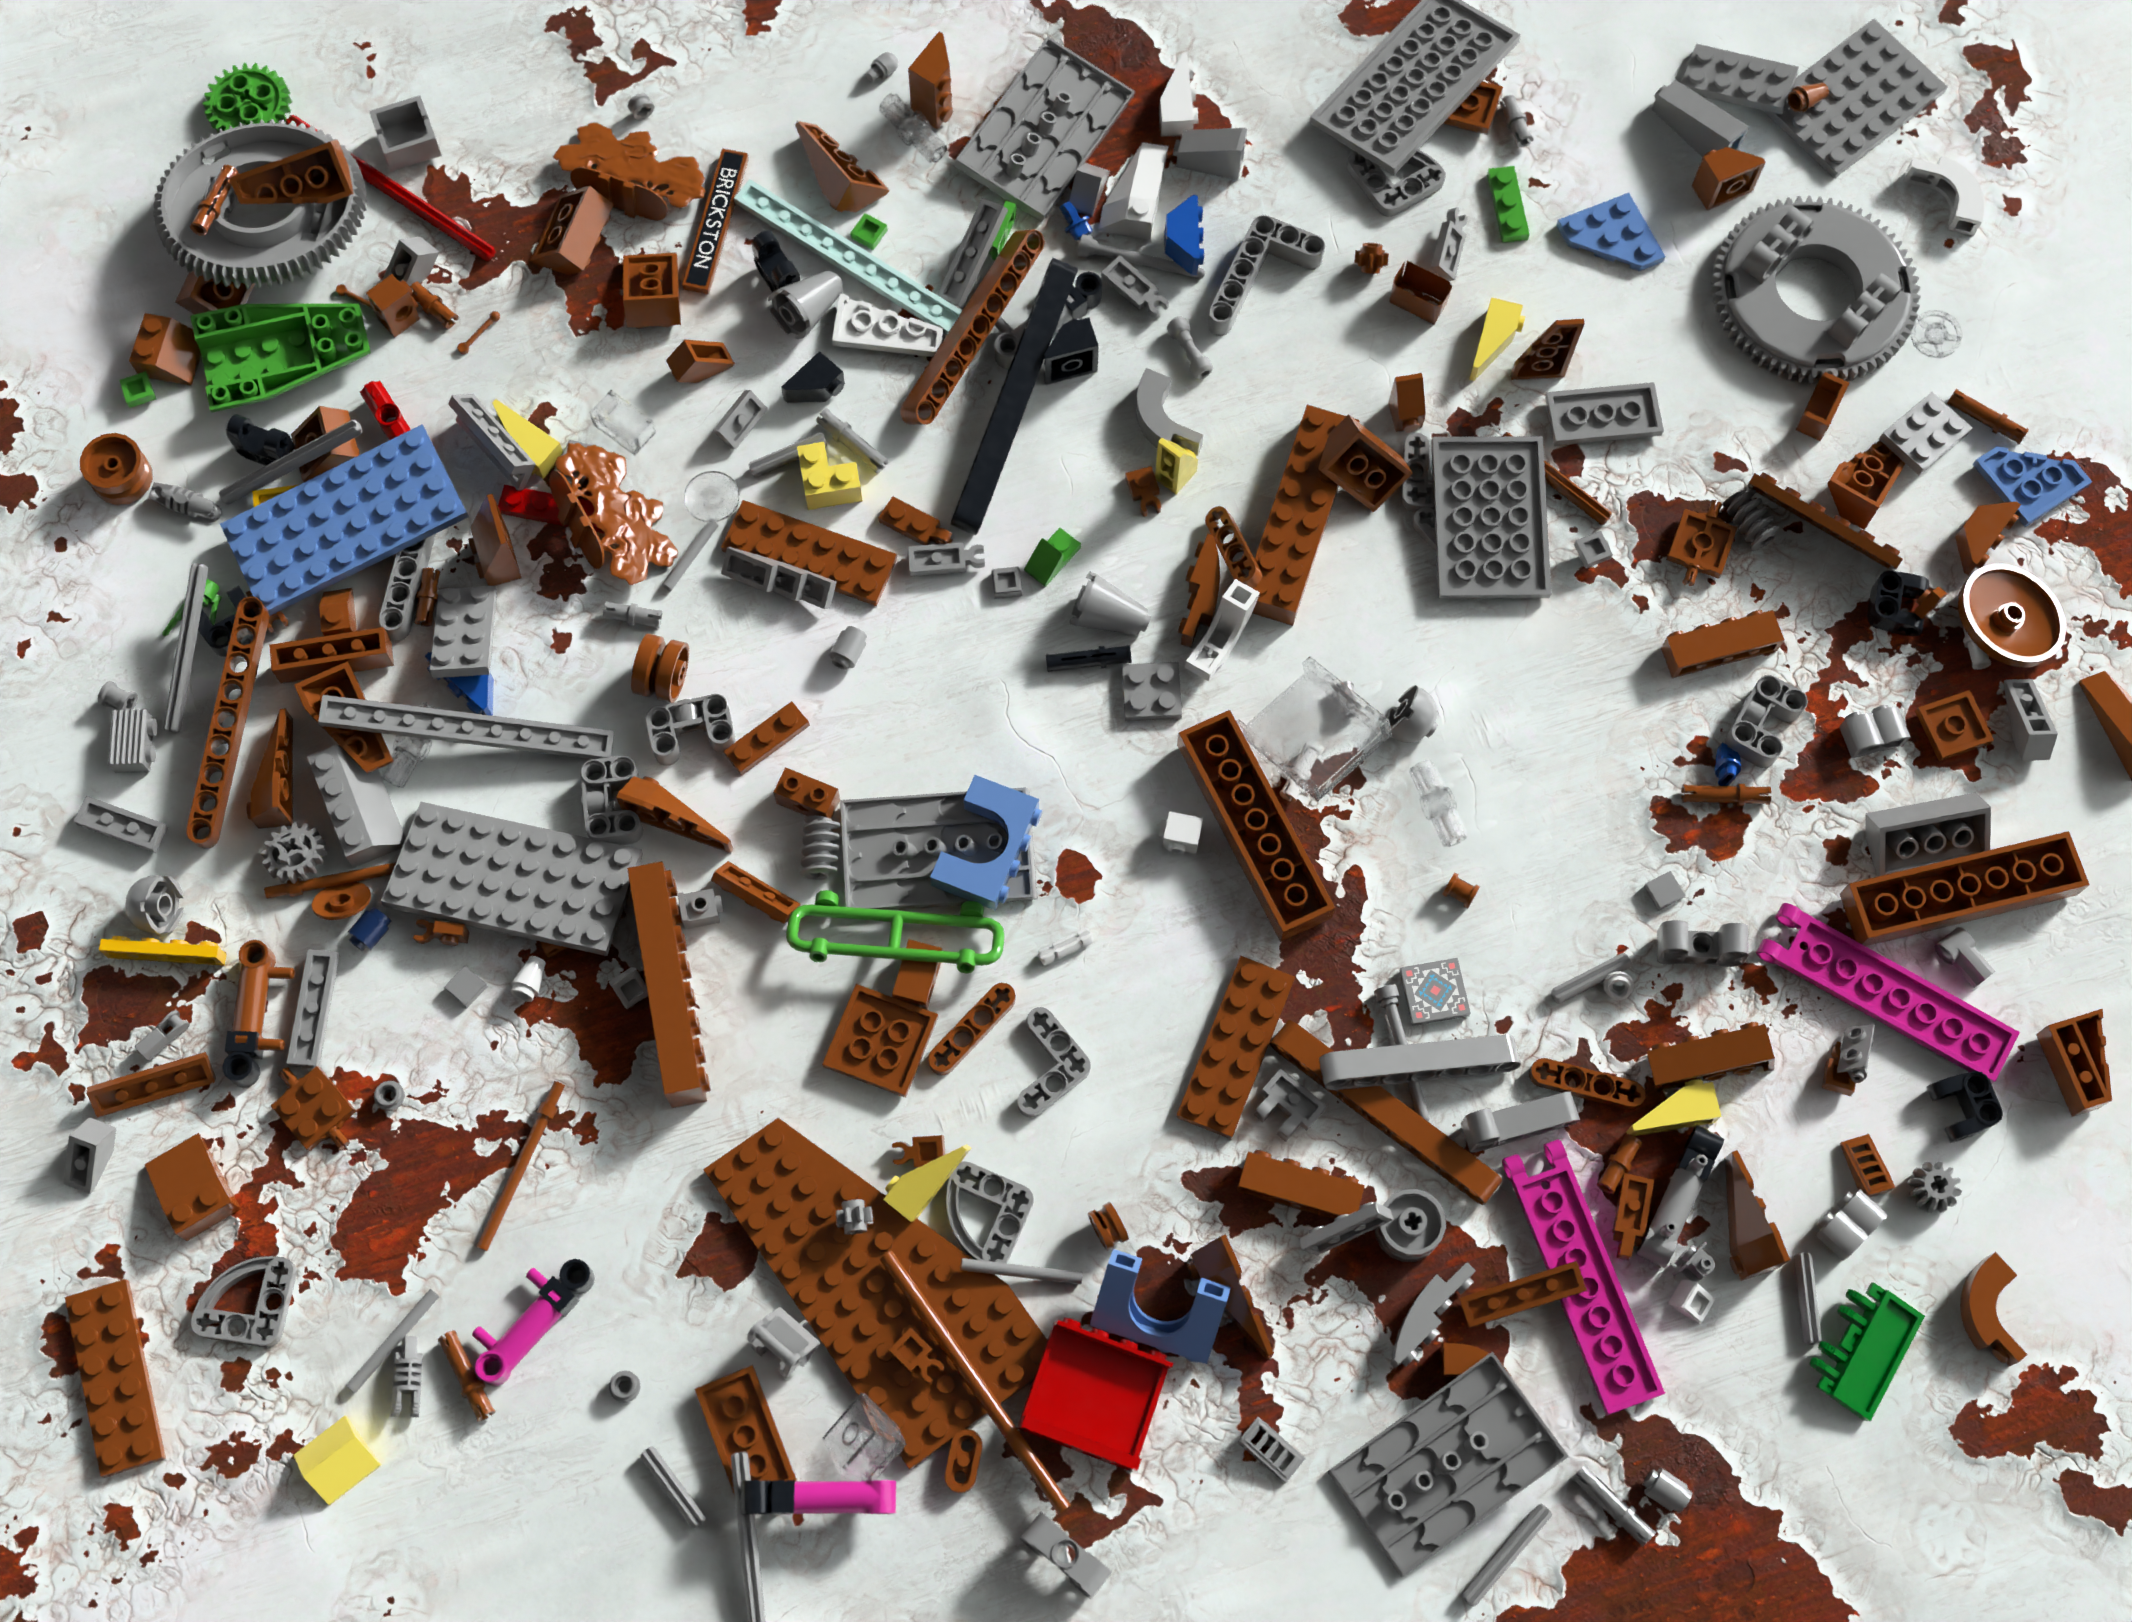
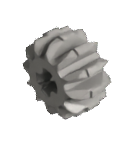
M1925 1162L1922 1165V1169L1917 1167L1913 1170L1915 1178L1909 1179L1907 1184L1915 1188L1909 1192V1196H1917L1919 1198L1916 1202V1207L1926 1204L1927 1213H1932L1935 1209L1943 1213L1947 1211L1948 1206L1953 1207L1957 1204L1955 1197L1960 1196L1962 1190L1955 1187L1956 1184L1961 1182V1178L1951 1177L1954 1168L1949 1167L1944 1171L1942 1162H1937L1934 1166L1930 1162ZM1931 1184H1932V1186L1936 1184V1185L1938 1186L1939 1190H1938V1189L1933 1190V1189L1931 1188Z

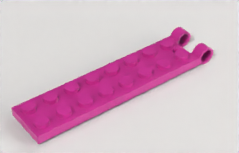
M1782 903L1775 916L1776 920L1784 926L1796 928L1798 931L1788 950L1773 940L1763 939L1756 951V955L1760 959L1781 966L1966 1071L1984 1073L1991 1084L1996 1081L2020 1033L2019 1031L1806 914L1798 907L1789 903ZM1800 943L1806 945L1807 949L1802 950L1800 948Z
M1557 1139L1544 1144L1546 1158L1553 1167L1551 1170L1528 1177L1524 1164L1518 1154L1502 1159V1164L1507 1178L1513 1185L1546 1269L1549 1270L1574 1261L1578 1263L1587 1292L1559 1301L1607 1416L1666 1393L1571 1167L1562 1142ZM1547 1182L1549 1189H1543L1541 1183Z

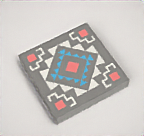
M1458 958L1400 968L1399 972L1412 1026L1470 1016L1471 1012Z

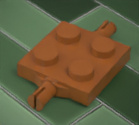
M1711 500L1707 513H1697L1686 508L1682 513L1666 560L1687 568L1682 581L1685 585L1689 581L1688 586H1694L1698 573H1704L1718 579L1722 575L1738 527L1725 523L1717 517L1722 506L1720 501H1718L1714 510L1717 500Z
M319 1066L313 1068L300 1079L296 1078L289 1067L283 1069L285 1073L280 1071L278 1076L281 1077L288 1088L270 1106L304 1148L311 1151L320 1142L331 1138L339 1150L345 1149L344 1145L348 1146L350 1141L347 1140L340 1129L356 1110Z

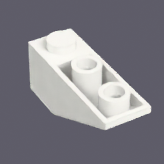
M1187 52L1182 54L1160 98L1159 119L1161 137L1181 136L1184 130H1193V125L1198 124V109L1192 106V102L1196 101L1195 85H1190V79H1193V63H1188Z

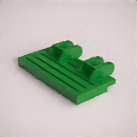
M1874 1282L1870 1283L1865 1294L1874 1299L1875 1303L1852 1289H1848L1845 1294L1851 1302L1864 1310L1862 1316L1844 1305L1839 1306L1837 1310L1840 1316L1850 1322L1838 1344L1839 1347L1848 1352V1355L1831 1344L1822 1341L1818 1345V1349L1837 1362L1835 1368H1832L1823 1360L1814 1357L1809 1362L1812 1368L1823 1375L1816 1388L1864 1421L1872 1420L1925 1318L1915 1308Z

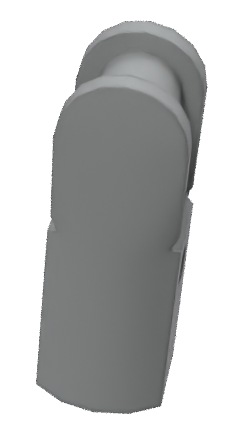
M174 1010L167 1014L134 1047L150 1061L171 1041L184 1033L190 1024L186 1020L183 1021L179 1017L180 1013ZM171 1026L173 1029L166 1034L164 1031Z

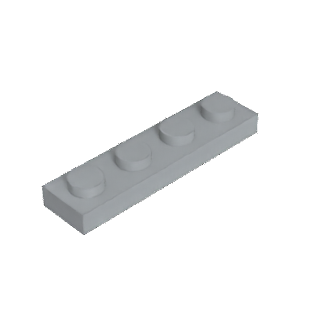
M981 199L937 294L939 297L963 309L1008 212L1007 208L987 199Z
M308 949L287 1058L289 1066L306 1068L320 1066L340 956L337 951Z

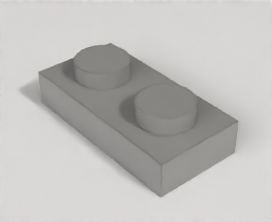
M744 390L713 431L730 449H737L768 408L751 390Z

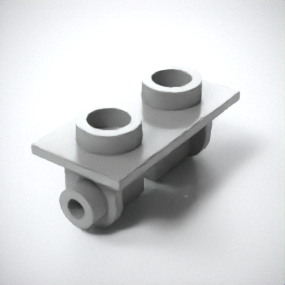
M1874 1024L1845 1028L1837 1071L1838 1073L1847 1071L1851 1080L1855 1083H1861L1867 1078L1866 1068L1868 1066L1870 1050L1873 1046Z
M1704 1242L1699 1247L1693 1244L1688 1250H1685L1675 1261L1678 1268L1673 1275L1676 1276L1682 1272L1688 1279L1697 1282L1715 1269V1261L1703 1250L1707 1243Z

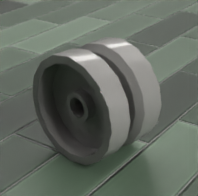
M1419 1189L1401 1190L1392 1194L1383 1204V1206L1391 1210L1393 1220L1375 1228V1237L1381 1249L1391 1258L1401 1262H1417L1428 1257L1441 1242L1446 1230V1215L1441 1204L1431 1194ZM1405 1223H1412L1414 1230H1411V1226L1406 1227Z

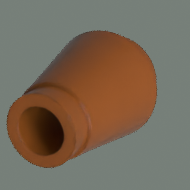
M1823 82L1797 86L1789 93L1788 104L1795 112H1805L1828 97L1829 89Z

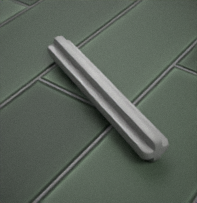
M1539 1504L1535 1507L1462 1593V1598L1470 1606L1474 1607L1480 1602L1551 1518L1552 1512L1545 1505Z

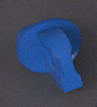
M1070 201L1059 207L1069 224L1064 231L1065 233L1070 232L1075 241L1080 240L1082 234L1089 235L1093 232L1088 223L1090 220L1089 216L1080 218L1076 208Z
M1723 742L1717 749L1714 771L1718 778V785L1729 786L1741 771V758L1738 752L1732 750Z

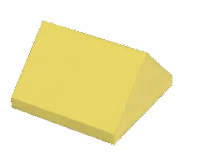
M346 1415L293 1455L303 1478L328 1505H331L381 1466Z

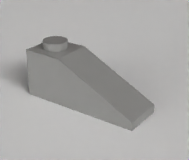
M2033 679L2005 680L2004 690L2013 743L2021 761L2050 760L2058 733Z

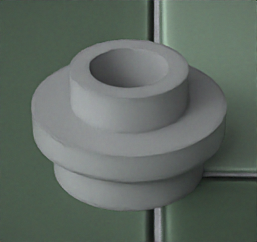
M395 1081L381 1083L374 1093L375 1103L385 1111L399 1108L405 1099L403 1087ZM394 1092V1099L386 1101L387 1093Z
M630 1371L616 1373L609 1383L610 1394L619 1402L632 1401L640 1392L638 1377ZM625 1381L630 1382L631 1387L629 1391L621 1392V1383Z

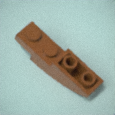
M1207 533L1204 542L1199 541L1194 555L1198 560L1195 566L1190 565L1185 581L1189 582L1188 593H1191L1187 605L1190 613L1188 618H1182L1178 633L1182 634L1181 645L1190 648L1194 642L1199 625L1203 624L1210 627L1218 600L1220 563L1214 537Z

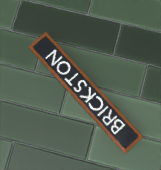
M722 148L683 279V290L704 294L710 293L734 211V197L740 190L748 163V153Z

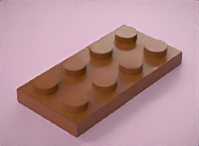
M753 1365L695 1389L734 1496L731 1455L734 1453L747 1452L751 1480L797 1481Z

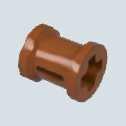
M1454 872L1442 895L1453 897L1464 903V907L1468 909L1480 886L1477 884L1473 886L1458 878V874Z

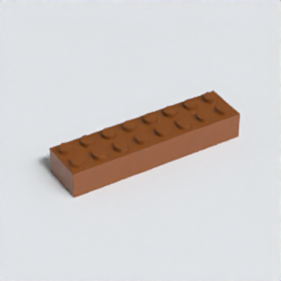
M1311 405L1306 406L1255 556V561L1262 573V579L1253 588L1260 592L1252 614L1291 626L1294 624L1339 489V485L1323 474L1318 467L1328 436L1346 417L1344 415Z
M1231 710L1179 732L1177 746L1279 941L1282 942L1331 919L1335 906Z
M2067 831L1849 883L1840 893V897L1855 940L1864 946H1869L2077 896L2090 884L2070 832Z
M663 861L630 867L627 869L664 1095L672 1108L706 1102V1092L711 1091V1086L705 1067L701 1066L702 1063H706L704 1047L701 1045L700 1038L696 1037V1035H701L699 1018L696 1017L695 1009L692 1010V1007L697 1006L694 989H692L690 981H687V979L692 978L690 964L687 961L686 954L682 953L687 951L685 935L684 933L682 934L681 925H678L683 922L680 907L677 904L676 897H674L678 896L676 881L673 879L672 871H666Z

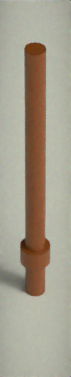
M396 862L311 878L306 881L297 878L295 884L287 880V883L265 887V896L267 899L284 895L294 897L303 895L304 891L388 876L392 874Z
M554 1081L545 1102L541 1101L536 1112L538 1117L476 1245L477 1248L488 1251L549 1119L553 1120L558 1108H556V1105L565 1088L564 1084Z

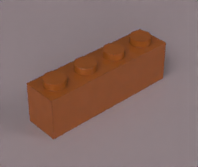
M1756 610L1740 619L1729 617L1717 625L1703 624L1690 632H1673L1667 636L1661 651L1671 677L1676 678L1778 651L1785 639L1773 610L1766 612Z
M384 627L269 645L271 669L281 684L308 679L347 661L354 672L394 666L392 641Z
M1261 1150L1247 1153L1237 1192L1332 1220L1340 1215L1352 1214L1359 1210L1365 1185L1359 1184L1357 1178L1342 1175L1341 1178L1329 1175L1330 1171L1324 1168L1312 1167V1170L1300 1167V1162L1288 1158L1279 1161L1271 1158L1272 1155Z

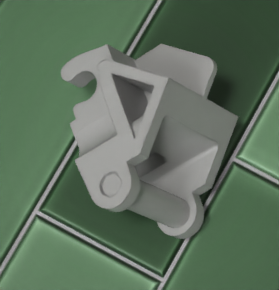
M781 1307L768 1314L762 1321L759 1320L747 1335V1340L757 1354L763 1356L767 1350H770L782 1360L779 1363V1373L785 1379L792 1374L798 1365L804 1367L820 1345V1342L804 1328L807 1324L806 1320L798 1323Z

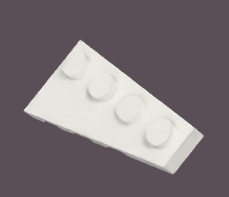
M840 293L832 345L933 357L942 344L944 333L943 328L914 318L907 319L898 316L897 312L888 309L886 311L872 307L871 303L862 300L857 302L849 299V296Z

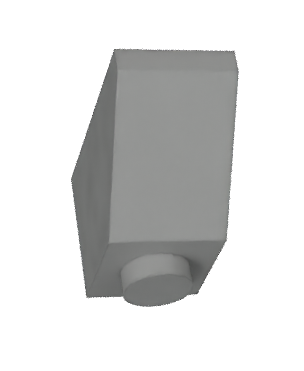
M422 237L400 239L382 281L393 274L399 282L404 280L409 287L414 282L418 281L421 283L430 275L439 251Z
M89 1117L69 1135L63 1184L89 1194L94 1191L113 1154L116 1127Z

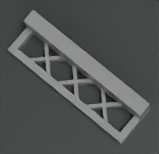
M474 394L452 395L448 405L457 414L456 422L517 491L524 490L536 465L535 462Z

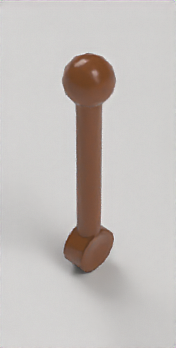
M339 284L336 287V292L339 296L346 295L373 309L369 301L348 291L345 285Z
M492 311L490 318L465 343L462 342L458 345L457 349L460 354H467L469 346L493 322H497L500 319L499 312Z

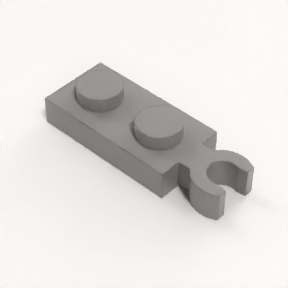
M1458 207L1447 211V221L1442 222L1431 264V269L1448 281L1455 280L1466 238L1462 227L1467 224L1468 217L1467 215L1458 217Z
M1120 255L1101 271V278L1139 311L1146 306L1149 315L1157 319L1159 311L1154 308L1155 306H1161L1165 310L1168 309L1169 303L1167 299L1162 296H1156L1158 288Z
M964 542L908 546L910 576L965 573V565H971L974 568L985 567V559L974 558L976 554L984 553V546L980 544L973 545L968 550H964Z

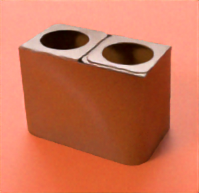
M1408 260L1404 270V261L1394 278L1389 302L1434 325L1448 302L1452 285L1448 280ZM1403 289H1409V290H1411L1415 295H1413V294H1411V293H1409V292H1407V291H1405V290H1403ZM1427 301H1433V302H1435L1437 305H1433V304H1431V303H1429V302H1427Z

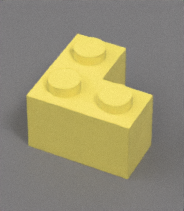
M824 442L797 446L808 510L863 501L856 462L828 466Z

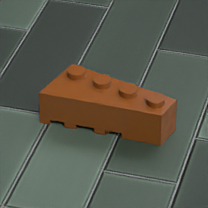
M1750 1022L1741 1025L1740 1030L1729 1032L1728 1029H1720L1711 1032V1036L1699 1039V1036H1689L1681 1039L1680 1044L1670 1046L1668 1042L1653 1045L1652 1050L1647 1051V1057L1656 1091L1685 1086L1686 1082L1697 1080L1698 1077H1703L1704 1081L1720 1080L1727 1076L1726 1072H1733V1074H1738V1076L1748 1075L1759 1066H1763L1764 1072L1774 1070L1775 1057L1766 1024L1758 1025V1022Z

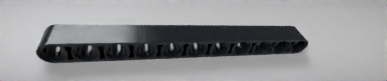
M1056 258L1051 259L950 522V525L975 536L984 520L1042 367L1044 354L1050 346L1078 268Z

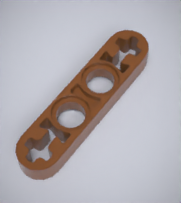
M1217 506L1212 508L1206 515L1205 523L1213 535L1234 580L1237 579L1245 585L1255 588L1262 579V573L1235 520L1224 507ZM1219 519L1224 524V526L1220 527L1218 525ZM1234 533L1230 542L1223 543L1227 535ZM1239 552H1243L1242 558L1233 562L1234 556ZM1246 568H1247L1248 571H1249V572H1248V574H1249L1248 577H1246V575H1245V573H1244V571H1243V570L1246 569Z
M1007 983L994 985L933 1048L928 1060L930 1069L937 1075H947L952 1072L1012 1009L1015 1004L1016 994L1011 985ZM1008 992L1009 1001L1006 1003L1002 1000L996 1006V1010L999 1011L996 1014L991 1007L997 1001L996 993L1004 994ZM980 1011H986L990 1014L991 1020L987 1025H978L974 1021L975 1014ZM960 1032H966L971 1037V1041L967 1046L959 1047L954 1043L955 1035ZM947 1044L950 1045L953 1051L959 1054L956 1057L952 1052L947 1058V1066L943 1064L936 1066V1056L944 1057L949 1052L948 1047H946Z
M1548 1058L1538 1059L1529 1070L1531 1082L1538 1087L1560 1093L1571 1092L1572 1096L1606 1105L1634 1110L1645 1099V1090L1636 1081ZM1542 1066L1547 1067V1073L1555 1075L1558 1069L1562 1070L1559 1075L1557 1084L1554 1083L1555 1076L1547 1075L1545 1079H1541L1540 1073L1536 1072V1070H1540ZM1568 1073L1577 1074L1580 1078V1085L1576 1088L1569 1087L1565 1083V1075ZM1598 1080L1605 1081L1609 1086V1093L1607 1095L1597 1094L1594 1090V1082ZM1617 1084L1620 1086L1617 1091L1626 1093L1629 1089L1634 1090L1633 1095L1638 1096V1098L1629 1102L1628 1096L1619 1093L1616 1099L1612 1098L1616 1091Z

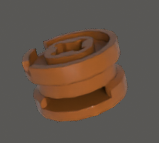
M1110 1202L1102 1205L1101 1210H1093L1088 1213L1091 1225L1106 1251L1113 1249L1114 1244L1117 1242L1124 1243L1129 1240L1127 1231Z

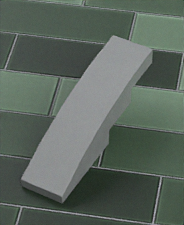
M728 547L726 550L721 572L722 575L761 591L775 592L794 601L803 600L823 609L831 607L837 583L813 572L732 547Z

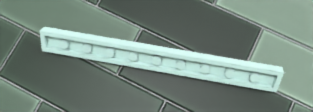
M751 179L734 197V202L739 207L922 321L943 328L945 335L949 333L962 313V310Z

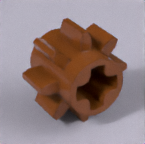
M1363 243L1360 250H1355L1354 263L1361 266L1360 271L1363 273L1378 274L1383 266H1388L1389 253H1385V250H1382V244Z

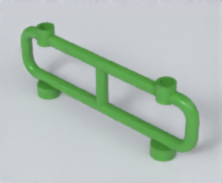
M823 890L816 894L814 905L809 904L797 907L790 914L786 931V939L790 947L796 951L809 953V958L814 962H824L827 959V954L957 964V970L962 973L973 972L975 965H990L996 962L1002 955L1005 938L1004 929L1001 924L994 919L983 917L984 907L975 901L963 903L960 915L838 906V895L828 890ZM806 916L891 922L888 947L829 943L824 938L804 941L798 937L800 920ZM903 923L988 929L993 933L992 949L986 954H978L972 949L967 948L961 949L959 952L900 948Z

